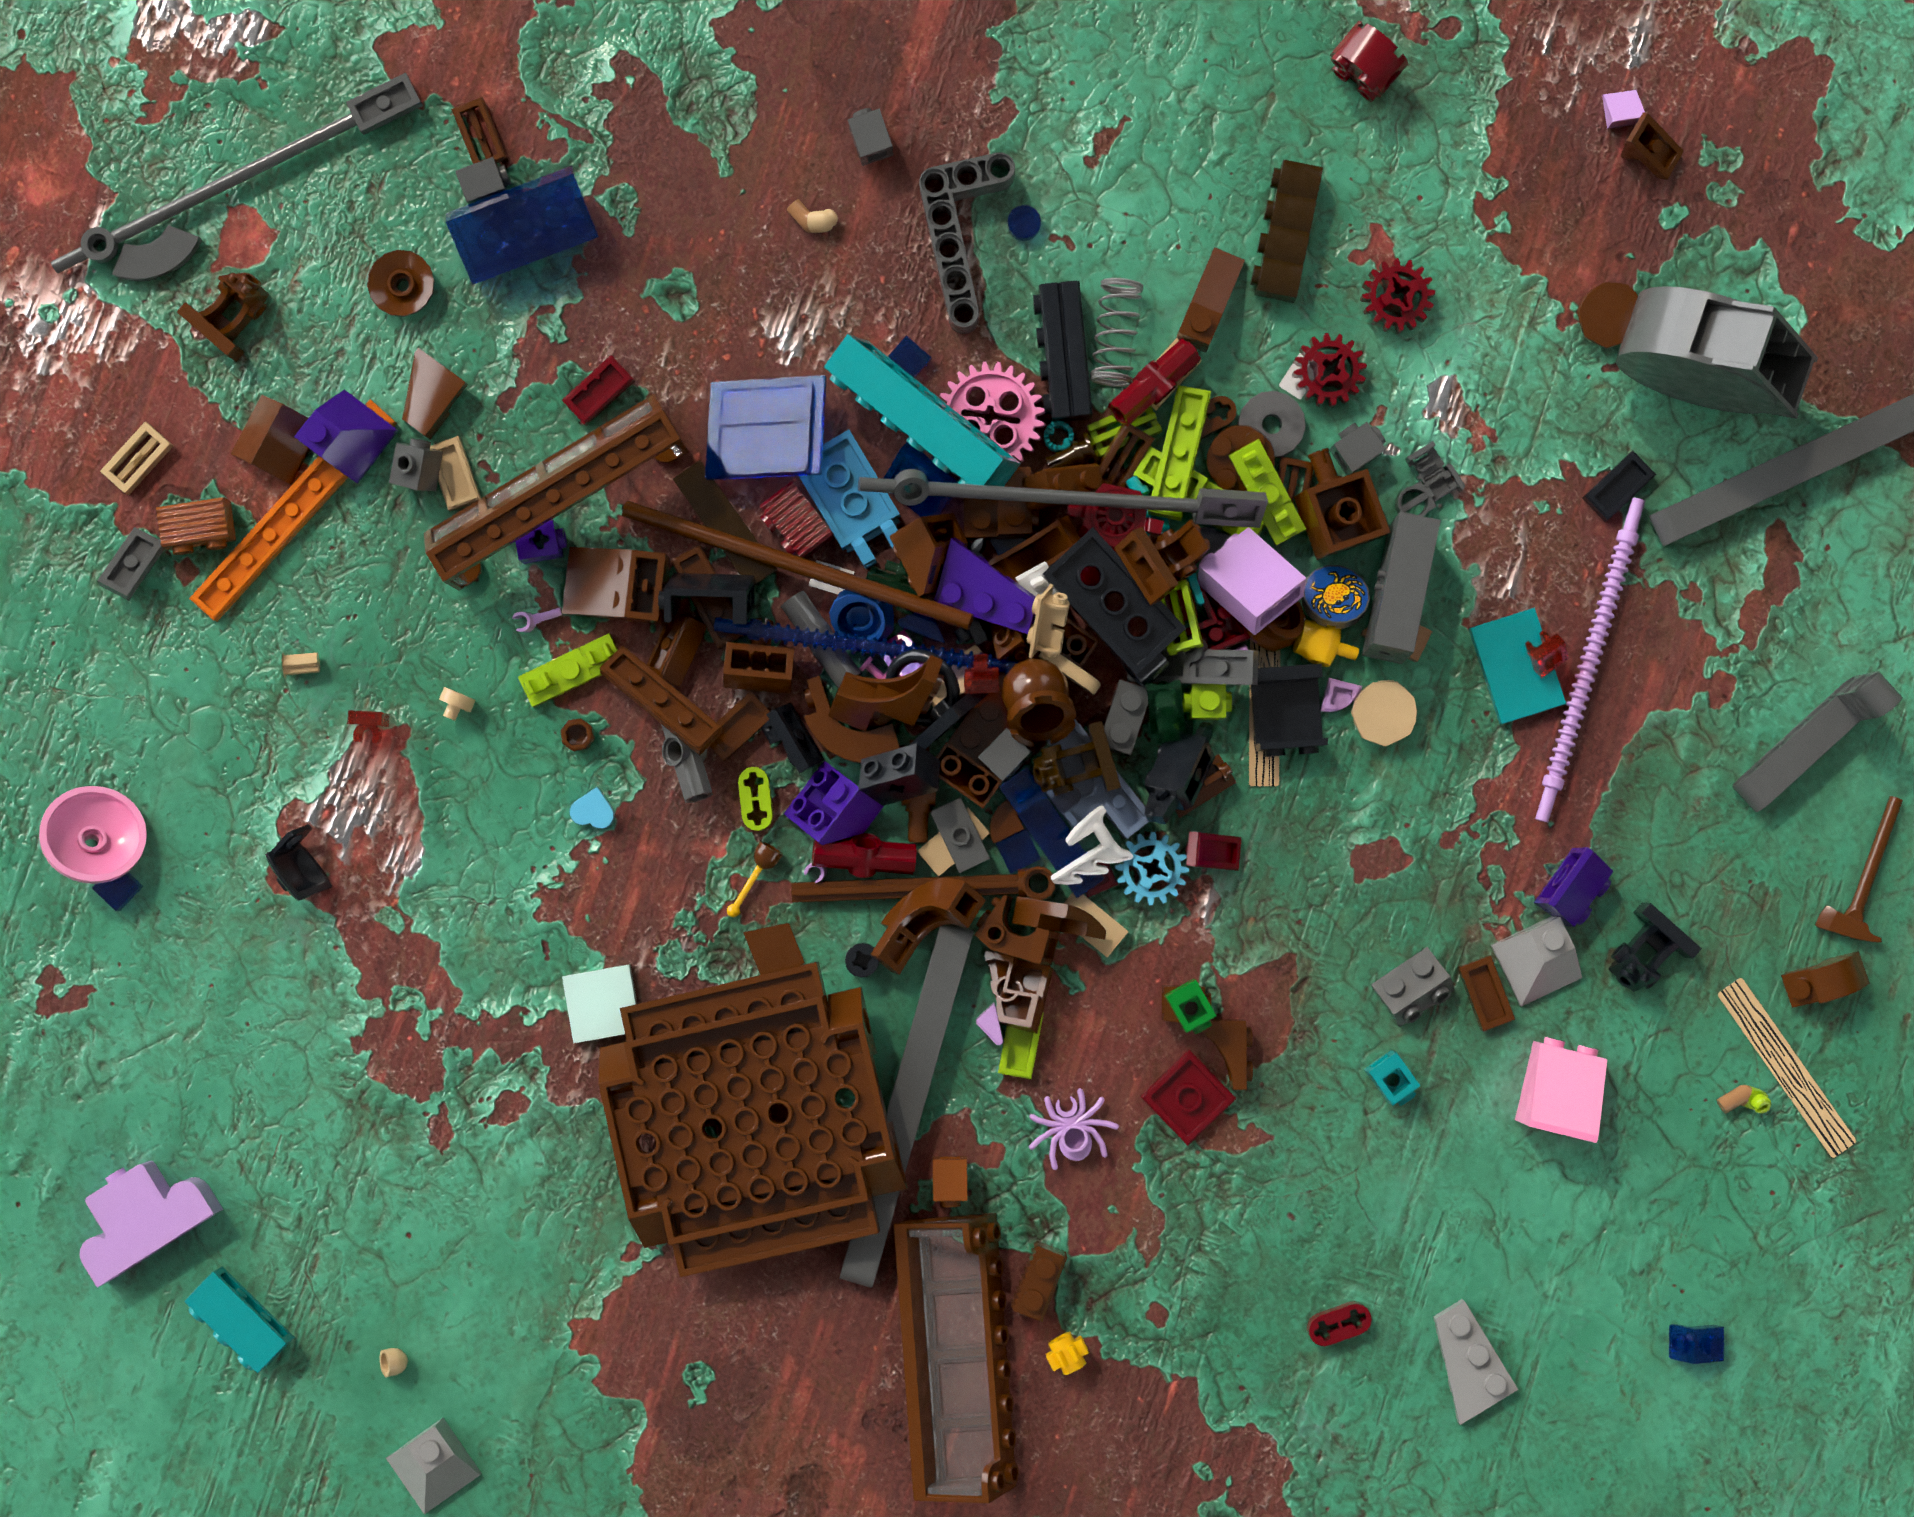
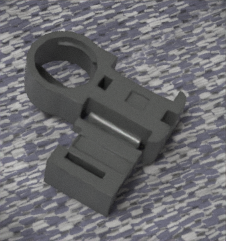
M1434 441L1405 459L1409 467L1412 465L1415 467L1419 474L1416 478L1417 480L1421 479V481L1405 488L1398 494L1395 500V508L1398 514L1400 511L1406 512L1424 501L1425 507L1419 516H1425L1429 511L1437 507L1434 502L1455 489L1460 493L1465 488L1464 482L1451 464L1442 467L1444 463L1434 448ZM1428 453L1427 456L1423 457L1415 463L1413 462L1414 459L1416 460L1422 455ZM1409 492L1420 494L1403 506L1401 505V499L1405 494Z

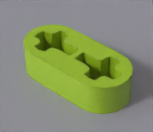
M758 767L746 768L739 776L738 782L742 819L744 824L751 830H765L773 821L769 776ZM751 773H756L758 778H763V784L758 785V797H753L752 788L745 786V780L751 778ZM753 801H759L760 810L767 812V818H763L761 825L758 826L755 820H749L748 817L749 813L754 812Z

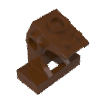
M232 272L231 274L218 277L220 282L217 289L221 293L208 308L198 312L185 302L178 309L177 313L224 354L237 362L245 352L233 340L252 319L256 320L264 313L267 308L265 301L269 293L261 287V282L255 276L249 273L235 274ZM235 299L243 307L235 319L230 322L222 313Z
M1192 519L1177 532L1169 529L1155 539L1156 544L1152 543L1143 527L1133 530L1114 547L1150 605L1161 601L1179 585L1175 577L1179 576L1180 580H1183L1194 574L1198 570L1197 563L1210 549L1209 540L1203 538L1200 533V526L1198 524L1195 525Z
M1006 895L1001 899L995 897L991 902L995 908L992 912L989 909L986 910L976 924L979 929L975 936L990 950L1037 964L1052 966L1060 933L1036 927L1035 932L1025 937L1016 934L1011 929L1008 921L1013 897ZM1000 929L1001 936L997 939L996 933Z

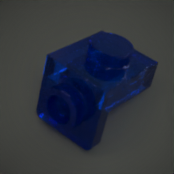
M1671 1324L1669 1326V1357L1691 1364L1724 1361V1327L1718 1325L1688 1327Z

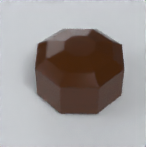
M581 718L568 720L560 731L562 744L574 752L588 750L595 740L593 726Z

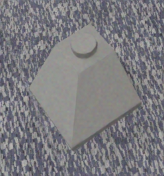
M1551 916L1491 945L1520 1007L1582 978L1575 946L1561 917Z
M441 1418L386 1458L424 1515L482 1474L444 1418Z

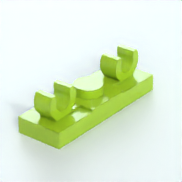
M1259 439L1228 455L1246 490L1266 493L1268 503L1262 521L1275 545L1306 530Z
M608 633L518 676V679L531 706L535 708L602 676L599 668L618 649L611 634Z

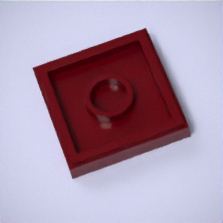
M1189 1049L1140 1095L1187 1146L1236 1100V1097Z

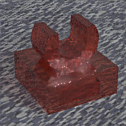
M1541 631L1539 635L1543 643L1538 647L1532 646L1529 641L1525 643L1533 670L1541 678L1569 659L1566 643L1557 633L1550 637L1547 632Z
M975 654L974 668L965 669V694L999 692V667L988 668V654Z
M348 710L347 724L357 726L353 732L354 741L362 742L364 731L369 729L373 733L372 743H380L382 732L378 727H389L390 714Z

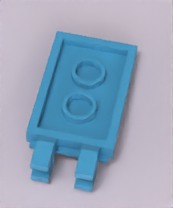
M849 429L791 463L842 550L846 549L848 553L854 550L864 568L868 569L877 564L874 555L867 545L868 541L883 533L893 549L894 545L890 535L898 531L896 525L900 523L898 519L901 517L888 493L858 491L859 477H878Z

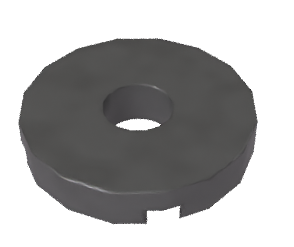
M1277 391L1261 392L1250 398L1242 408L1237 425H1250L1256 428V430L1261 431L1271 441L1275 458H1281V456L1283 457L1292 452L1302 440L1306 427L1304 413L1298 402L1288 394ZM1269 416L1277 418L1281 425L1280 431L1275 434L1264 431L1262 427L1264 418Z

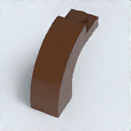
M817 676L807 679L809 688L803 689L809 709L815 707L817 712L806 715L804 718L815 738L831 753L844 760L861 764V759L900 748L893 724L870 731H855L846 728L836 719L829 717L828 713L831 707L821 677Z
M941 878L927 882L909 892L888 912L881 922L887 929L871 955L888 970L900 975L917 946L926 935L946 924H955L969 928L986 900L962 880Z

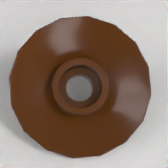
M395 250L385 253L374 262L368 274L367 287L370 298L380 310L392 316L405 317L419 312L428 304L433 295L435 280L431 267L421 256L412 251ZM400 282H409V287L406 291H399L398 285Z

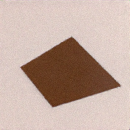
M789 923L743 932L760 975L797 967L805 963Z

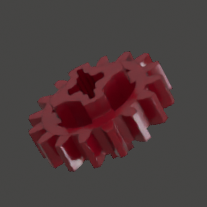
M1395 258L1391 267L1383 261L1379 265L1380 273L1372 269L1368 274L1372 281H1364L1362 288L1368 291V293L1362 294L1360 301L1369 304L1363 313L1364 315L1374 314L1375 317L1371 322L1373 326L1379 321L1383 322L1384 332H1387L1391 326H1395L1396 333L1400 334L1403 331L1404 325L1410 331L1414 330L1416 327L1415 319L1423 323L1427 318L1423 311H1431L1434 306L1433 303L1427 301V299L1433 298L1435 295V290L1427 289L1432 278L1423 279L1420 275L1423 273L1424 268L1421 266L1416 271L1413 270L1412 260H1409L1405 266H1401L1399 258ZM1399 275H1400V276H1404V277L1410 279L1411 281H1407V280H1405V279H1402V278L1399 277ZM1382 281L1384 292L1380 297L1376 298L1377 286ZM1395 291L1396 294L1403 293L1404 298L1402 300L1399 298L1393 299L1391 295ZM1419 294V303L1414 311L1412 299L1415 295ZM1384 311L1395 313L1397 317L1391 316Z
M1325 333L1322 337V342H1319L1314 336L1309 341L1311 348L1302 345L1299 349V352L1304 357H1295L1293 364L1300 367V369L1293 371L1292 377L1301 379L1295 388L1296 390L1304 388L1307 390L1304 397L1306 401L1312 396L1316 397V406L1320 407L1324 400H1328L1330 408H1334L1338 398L1343 404H1346L1349 401L1347 393L1356 396L1360 390L1355 384H1363L1366 379L1359 374V372L1364 371L1367 367L1366 363H1358V359L1362 356L1363 352L1362 350L1356 352L1351 350L1354 345L1353 340L1349 341L1346 345L1343 344L1341 334L1334 341H1331L1329 333ZM1330 349L1337 352L1334 354H1324L1321 350ZM1346 359L1350 364L1351 377H1349L1350 374L1345 371ZM1338 361L1333 373L1321 381L1320 379L1324 374L1325 368ZM1308 364H1310L1309 367L1313 369L1314 380L1312 382L1307 372ZM1332 386H1333V387H1335L1338 391L1327 392V391H1323V390H1321V389H1322L1323 387H1332Z

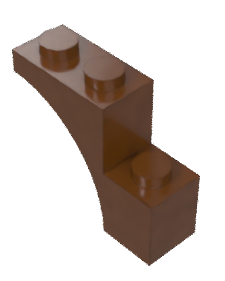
M1065 516L988 562L989 565L1004 576H1008L1017 582L1015 577L1044 561L1050 567L1080 537L1069 517Z
M930 655L927 661L912 673L889 679L867 678L846 672L836 692L828 716L863 731H866L871 719L878 721L881 713L914 726L919 715L926 716L933 700V697L929 696L930 693L936 695L944 678V675L939 674L943 660Z
M1162 985V1020L1179 1023L1164 995L1180 985ZM1199 985L1211 1005V993H1205V986ZM1192 1001L1186 1003L1184 1007L1187 1014H1194L1197 1010L1196 1003ZM1211 1019L1210 1021L1213 1025L1202 1031V1033L1215 1044L1221 1053L1228 1070L1230 1088L1233 1090H1247V1082H1252L1253 1079L1252 1061H1247V1047H1252L1253 1043L1252 1027H1246L1244 1019Z

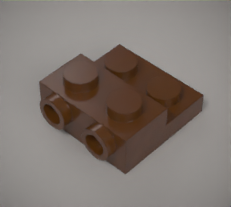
M1018 467L1005 484V487L1023 488L1022 479L1031 475V467ZM964 498V535L966 540L981 538L985 540L1029 539L1032 537V529H1039L1038 510H1029L1026 502Z

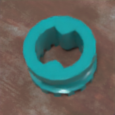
M1058 420L1051 422L1044 431L1043 441L1045 446L1055 453L1071 447L1074 433L1070 425ZM1061 428L1067 432L1068 438L1063 440L1062 445L1057 446L1050 441L1049 436L1054 435V429Z

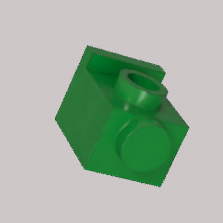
M1193 978L1164 995L1184 1032L1188 1033L1192 1030L1194 1035L1213 1025L1210 1020L1216 1017V1014L1196 979ZM1190 1001L1196 1003L1197 1010L1194 1014H1187L1184 1007L1186 1003Z

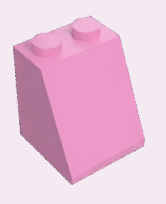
M1548 1037L1544 1038V1043L1533 1041L1515 1120L1529 1127L1597 1143L1607 1059L1598 1057L1597 1049L1578 1045L1577 1051L1564 1048V1041Z

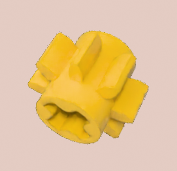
M1066 1332L1048 1343L1051 1351L1046 1353V1358L1053 1371L1060 1368L1064 1375H1068L1086 1364L1083 1356L1089 1352L1081 1336L1074 1339L1071 1332Z

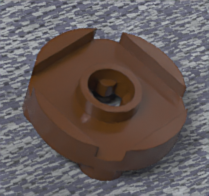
M1233 425L1225 428L1213 439L1207 453V467L1211 477L1220 488L1247 491L1228 455L1257 439L1261 441L1274 466V448L1271 441L1261 431L1256 430V428L1250 425Z

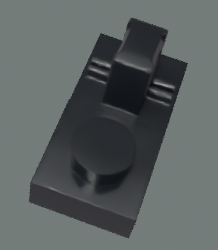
M792 703L775 708L766 714L769 720L761 727V730L770 745L782 740L790 763L796 767L799 774L825 761Z

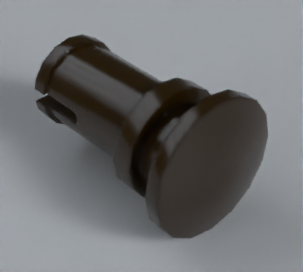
M1086 432L1083 433L1084 441L1078 443L1076 440L1072 442L1073 446L1050 457H1046L1049 468L1085 465L1092 458H1094L1096 464L1099 463V454L1094 441Z

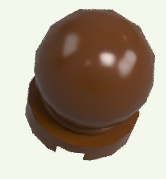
M1029 658L1015 664L1003 679L1001 696L1004 706L1008 711L1007 721L1011 736L1018 743L1027 746H1034L1033 741L1050 739L1051 744H1054L1067 737L1075 728L1074 719L1076 711L1073 700L1069 698V685L1065 675L1056 664L1048 660Z

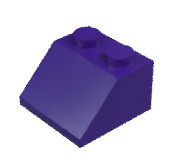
M1572 848L1536 898L1534 904L1551 916L1561 917L1565 926L1575 927L1576 924L1581 925L1589 917L1592 908L1589 906L1595 897H1601L1610 887L1612 881L1609 880V877L1614 871L1590 848Z

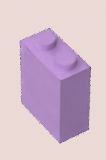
M1248 527L1239 535L1233 534L1230 536L1220 550L1214 554L1209 553L1201 560L1198 583L1201 588L1253 635H1256L1304 596L1306 577Z

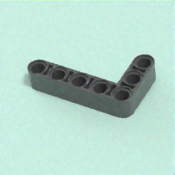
M1003 152L930 167L921 174L919 179L920 196L948 320L951 328L960 334L971 333L977 328L979 309L954 201L1008 189L1013 184L1015 178V163L1008 154ZM996 166H1004L1008 169L1009 174L1003 178H997L992 175L991 170ZM971 173L976 177V181L971 185H963L959 182L958 178L961 174ZM932 180H938L943 184L942 190L937 193L928 191L925 186ZM939 212H944L951 217V220L945 225H938L933 221V217ZM954 245L958 249V253L952 258L944 257L940 253L943 246ZM953 277H960L966 282L965 286L960 290H952L948 287L947 283ZM967 309L973 314V318L967 323H961L955 319V313L958 310Z
M1879 671L1848 679L1747 770L1732 787L1755 812H1759L1777 798L1857 723L1862 720L1882 717L1891 711L1903 697Z

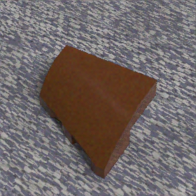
M986 951L985 961L988 963L992 979L990 984L992 993L995 994L998 1021L1001 1024L1019 1030L1038 1034L1053 968L1050 965L1019 960L1007 954Z

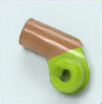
M1740 1085L1716 1099L1719 1107L1725 1114L1740 1105L1755 1110L1759 1114L1766 1113L1771 1108V1100L1768 1098V1095L1763 1090L1749 1085Z

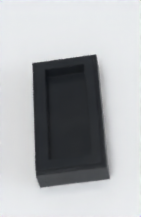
M1631 451L1582 499L1606 522L1656 474L1634 451Z

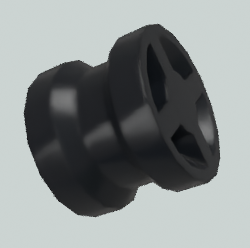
M858 943L851 947L845 957L848 971L854 976L861 978L873 974L879 966V961L871 955L875 947L867 943Z

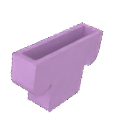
M153 1161L139 1164L127 1172L123 1167L105 1178L108 1182L107 1185L85 1199L88 1208L104 1233L91 1237L82 1244L80 1248L81 1262L98 1288L216 1215L223 1208L209 1185L200 1178L191 1177L174 1184L170 1188Z

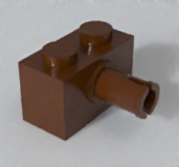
M762 618L753 619L751 644L726 642L723 688L791 694L794 648L771 646L774 622L765 618L764 631L761 632Z

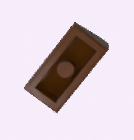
M677 612L672 622L665 623L647 666L664 680L680 686L707 626Z

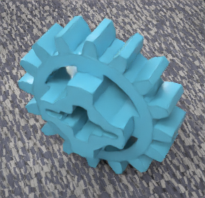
M1150 832L1149 840H1145L1142 834H1138V843L1135 845L1130 841H1126L1125 845L1133 854V858L1123 861V864L1114 866V869L1123 872V876L1116 879L1117 883L1126 882L1128 885L1123 893L1127 895L1134 891L1136 893L1134 901L1137 903L1141 901L1143 896L1147 897L1148 905H1153L1155 897H1158L1162 904L1167 903L1165 894L1169 892L1176 897L1178 895L1177 890L1174 888L1176 884H1186L1180 878V874L1189 872V868L1181 866L1180 862L1186 859L1187 856L1186 854L1177 855L1175 851L1179 848L1180 844L1176 842L1169 846L1167 844L1169 836L1166 834L1160 841L1156 840L1155 832ZM1154 846L1150 855L1141 857L1134 854L1142 847ZM1166 852L1173 860L1174 872L1167 869L1164 861ZM1155 859L1157 861L1156 867L1165 873L1166 876L1152 874L1148 878L1146 876L1147 870L1138 864L1137 861L1151 863ZM1129 865L1136 868L1139 875L1137 886L1130 877ZM1162 880L1169 883L1161 890L1149 892L1154 882Z

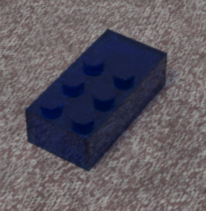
M572 166L447 212L445 220L472 285L599 237L597 226Z

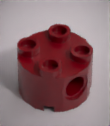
M1358 21L1330 54L1331 61L1334 64L1331 70L1344 82H1347L1350 78L1359 86L1357 89L1359 94L1366 100L1373 102L1376 97L1380 98L1406 68L1408 61L1404 54L1399 58L1394 54L1398 47L1382 32L1368 23L1362 28V21Z

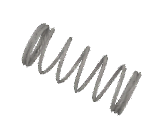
M1106 278L1101 281L1100 287L1111 294L1099 299L1098 303L1109 312L1097 317L1096 321L1100 326L1108 330L1099 332L1094 336L1096 342L1106 348L1097 350L1092 354L1096 362L1105 366L1092 370L1089 379L1094 383L1106 386H1129L1133 380L1129 375L1099 370L1120 369L1132 371L1133 367L1109 364L1097 359L1095 356L1097 353L1107 351L1134 353L1136 350L1110 346L1099 341L1097 338L1100 335L1109 333L1137 335L1138 332L1106 326L1100 322V318L1111 315L1139 317L1140 314L1113 310L1104 306L1102 300L1112 297L1141 299L1142 296L1138 295V293L1143 291V285L1131 279ZM1110 284L1127 285L1135 288L1116 287Z

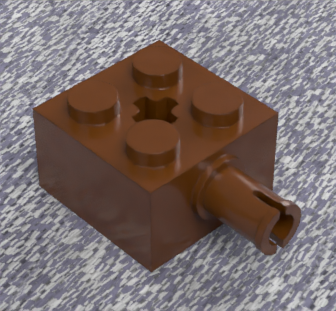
M1329 448L1308 455L1318 484L1299 493L1294 499L1316 560L1375 541L1391 533L1368 469L1342 477L1336 473ZM1343 512L1345 518H1344V517H1341V516H1340V513Z

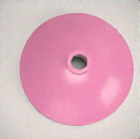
M99 786L79 787L60 795L46 809L39 830L40 846L50 865L69 879L90 884L109 882L128 873L141 858L147 838L145 821L136 805L123 794ZM93 839L98 845L89 847L85 841Z

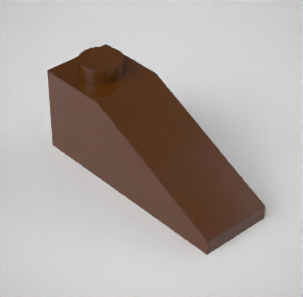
M1214 247L1176 338L1179 340L1182 338L1190 342L1197 350L1207 352L1245 262L1244 259Z

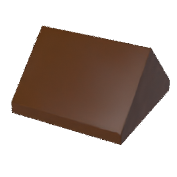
M261 395L231 454L292 485L310 451L307 446L294 437L308 417L280 402Z

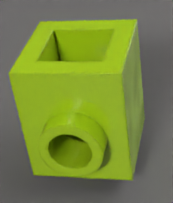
M1191 684L1188 686V692H1183V712H1189L1190 720H1223L1226 718V712L1232 711V692H1226V684Z

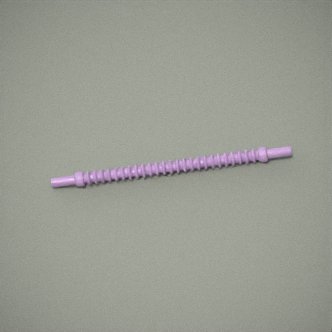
M1632 498L1624 527L1618 531L1616 541L1619 544L1613 547L1616 554L1611 555V559L1614 560L1613 564H1608V568L1611 571L1605 574L1608 581L1602 583L1605 591L1600 592L1602 600L1597 601V605L1600 608L1594 610V614L1597 617L1591 620L1594 627L1588 630L1591 633V637L1586 638L1589 644L1583 647L1586 654L1580 656L1583 663L1577 666L1580 673L1575 674L1577 683L1572 684L1575 690L1569 693L1572 700L1566 702L1569 710L1563 712L1566 719L1561 720V724L1564 725L1563 729L1558 730L1561 736L1555 739L1558 746L1552 749L1555 752V756L1549 758L1552 761V765L1547 766L1549 775H1544L1542 786L1545 788L1535 818L1538 821L1549 822L1557 792L1563 789L1565 781L1562 779V775L1567 774L1564 768L1570 765L1567 758L1573 755L1570 752V748L1576 746L1573 739L1578 738V734L1575 732L1576 729L1581 728L1578 721L1584 719L1581 712L1587 709L1584 702L1590 699L1587 696L1588 692H1592V688L1589 685L1595 682L1592 675L1598 673L1595 666L1601 663L1598 656L1603 655L1601 646H1606V642L1603 639L1609 636L1606 629L1612 627L1609 620L1615 617L1612 610L1617 609V605L1614 604L1615 600H1620V596L1617 593L1623 590L1620 583L1626 581L1623 574L1628 572L1626 564L1631 563V559L1628 556L1634 554V550L1631 548L1636 546L1639 538L1636 531L1645 505V500Z

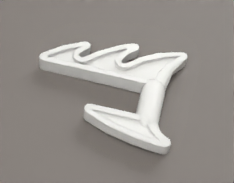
M1101 805L1089 813L1073 828L1065 839L1067 844L1071 846L1093 832L1100 844L1054 873L1050 877L1054 884H1080L1083 880L1076 874L1101 875L1109 872L1107 866L1097 864L1098 862L1107 864L1120 863L1133 858V854L1130 851L1121 848L1114 841L1103 823V816L1106 813L1104 806Z

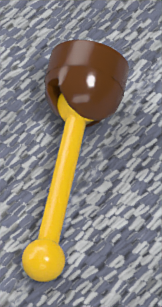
M760 840L754 851V861L757 866L734 904L728 906L727 914L730 917H737L740 914L739 907L762 869H770L776 866L783 856L781 851Z

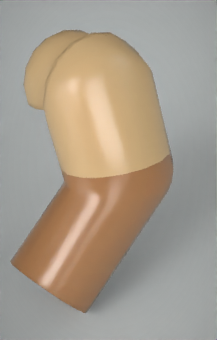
M799 199L795 200L787 208L788 213L808 233L828 232L838 221L837 214L833 210L825 209L824 211L810 212Z

